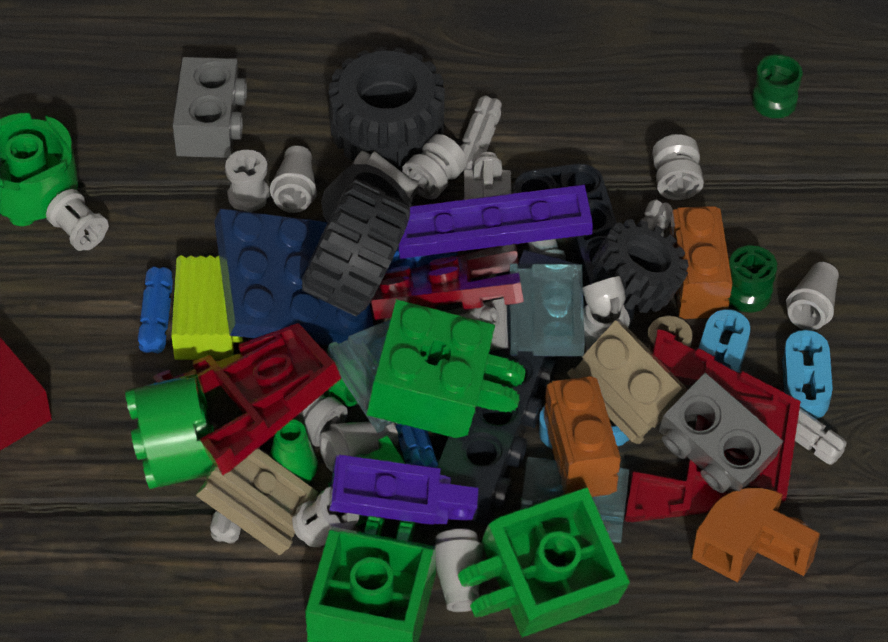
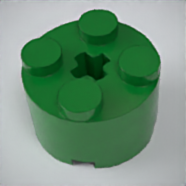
M18 113L0 119V214L9 218V221L16 226H28L35 220L46 218L47 208L58 194L69 189H78V175L71 136L63 124L48 116H45L46 121L31 119L30 113Z
M198 375L182 376L125 390L132 420L138 419V428L131 430V438L137 459H144L143 468L149 489L207 476L214 463L208 457L200 439L212 433L214 429L213 424L210 425L206 411L208 405Z

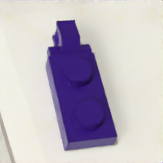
M346 455L335 457L329 511L434 525V523L447 524L448 519L468 521L473 519L477 509L478 488L451 484V478L441 475L440 468Z

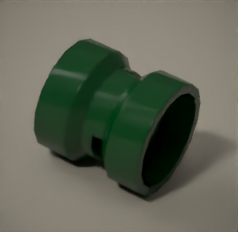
M771 55L760 61L757 67L756 85L752 96V103L757 112L769 118H784L795 111L799 97L798 89L803 76L802 67L796 60L785 55Z
M748 245L740 247L731 255L729 266L732 290L729 304L733 308L741 312L753 313L763 310L770 303L778 263L775 256L769 250L760 246Z

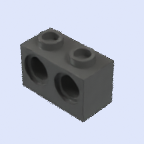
M182 58L173 120L176 156L228 158L232 155L234 139L241 140L243 133L242 112H237L238 105H246L247 79L239 78L237 59Z
M706 373L664 414L659 432L663 435L662 440L666 447L679 458L685 459L688 457L702 469L701 476L707 484L719 493H724L725 491L731 493L736 490L746 489L776 458L783 444L781 438ZM693 414L701 415L707 419L710 428L705 431H696L687 425L685 417ZM731 448L739 449L747 455L749 463L742 466L734 465L725 458L724 451Z

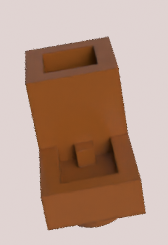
M763 488L736 490L722 497L712 507L698 528L692 559L736 582H739L757 553L804 576L814 560L820 533L810 529L800 519L787 517L779 513L782 494Z

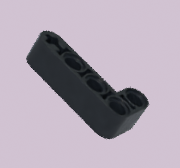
M572 164L530 170L522 173L514 183V194L585 185L593 222L592 234L567 237L566 240L573 263L580 264L579 285L586 287L601 281L603 278H594L592 271L595 266H592V259L617 222L600 171L587 164ZM635 307L632 310L625 308L630 317L629 330L633 325Z

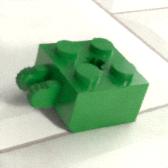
M396 299L366 415L453 438L467 436L476 406L505 413L512 412L513 410L516 411L520 395L508 386L517 387L521 385L524 381L525 369L519 362L516 363L514 360L509 361L506 358L489 354L495 329L494 324Z
M588 487L499 517L488 524L481 542L488 559L468 566L457 574L462 587L475 586L496 578L501 590L478 597L470 604L474 617L478 618L509 608L521 638L617 604L630 584ZM561 563L563 567H556L554 565Z
M368 516L364 533L332 527L329 530L306 608L308 642H419L436 576V547L412 542L415 522L401 520L397 528L396 539L381 536L385 520L380 517Z

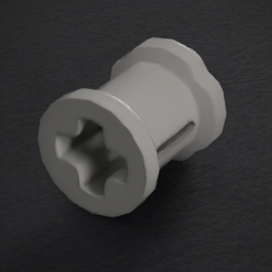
M236 151L226 160L225 173L231 181L227 193L228 200L237 210L247 212L259 210L266 205L270 195L269 187L264 181L268 169L267 161L257 151Z
M74 189L58 194L47 208V220L54 227L62 228L70 236L71 245L78 251L90 250L97 246L103 240L109 228L108 221L100 213L94 214L85 205L84 197ZM67 205L70 206V212L66 209ZM85 229L89 232L88 235H85Z
M331 487L323 490L316 501H307L299 505L292 518L293 529L297 537L310 547L325 545L329 530L332 527L350 530L359 520L358 514L345 513L337 517L335 514L339 512L329 511ZM312 516L317 518L309 524L306 523L307 519Z

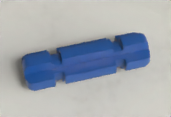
M151 267L146 272V289L143 294L140 317L142 325L139 327L138 333L139 349L144 353L154 352L158 354L165 349L167 336L165 331L168 328L171 303L169 295L172 293L173 286L172 272L166 267L160 269Z
M399 423L396 424L395 427L406 464L436 468L438 463L428 431Z

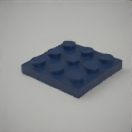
M227 209L219 210L214 222L230 336L258 338L299 323L318 345L370 350L372 343L376 340L370 303L358 316H354L302 291V277L327 222Z

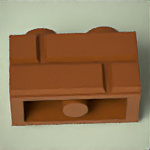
M716 206L674 209L672 211L669 235L676 239L673 245L674 248H683L685 255L682 259L688 260L689 264L686 270L688 272L687 277L676 291L678 314L683 319L710 318L717 311L728 310L732 290V278L721 209Z
M588 376L552 381V383L547 384L544 420L559 475L562 476L561 482L565 495L587 487L592 497L611 495V493L616 492L618 484L617 473H619L621 457L597 378Z

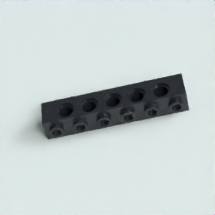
M527 250L523 251L515 273L520 274L524 302L507 305L508 348L489 351L491 355L506 358L509 361L514 360V362H519L520 365H523L525 377L522 384L517 387L508 386L520 395L518 408H516V411L513 410L512 412L505 413L476 406L468 435L459 438L449 437L436 467L440 468L441 475L451 478V484L478 488L477 509L471 521L488 525L491 523L496 507L504 509L507 505L512 488V479L508 478L512 466L520 468L528 443V439L523 438L527 427L535 428L543 403V400L538 398L542 388L546 389L547 384L552 383L557 368V361L553 360L556 350H565L571 331V323L567 322L570 312L574 314L579 313L583 302L584 294L582 288L585 286L578 284L580 264ZM492 423H500L502 425H493ZM475 463H486L488 465H476Z

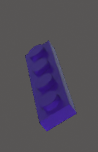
M585 185L410 207L408 225L398 246L399 257L403 259L591 235L593 222Z

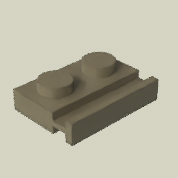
M617 320L610 325L582 356L584 359L575 369L571 368L567 372L572 379L588 376L597 378L608 417L636 444H640L644 440L643 436L652 427L655 428L662 421L664 414L688 391L662 362L622 322Z
M257 448L225 475H222L213 464L206 476L205 483L195 496L280 556L292 544L291 540L295 534L292 518L296 513L297 507L307 501H315L319 492Z

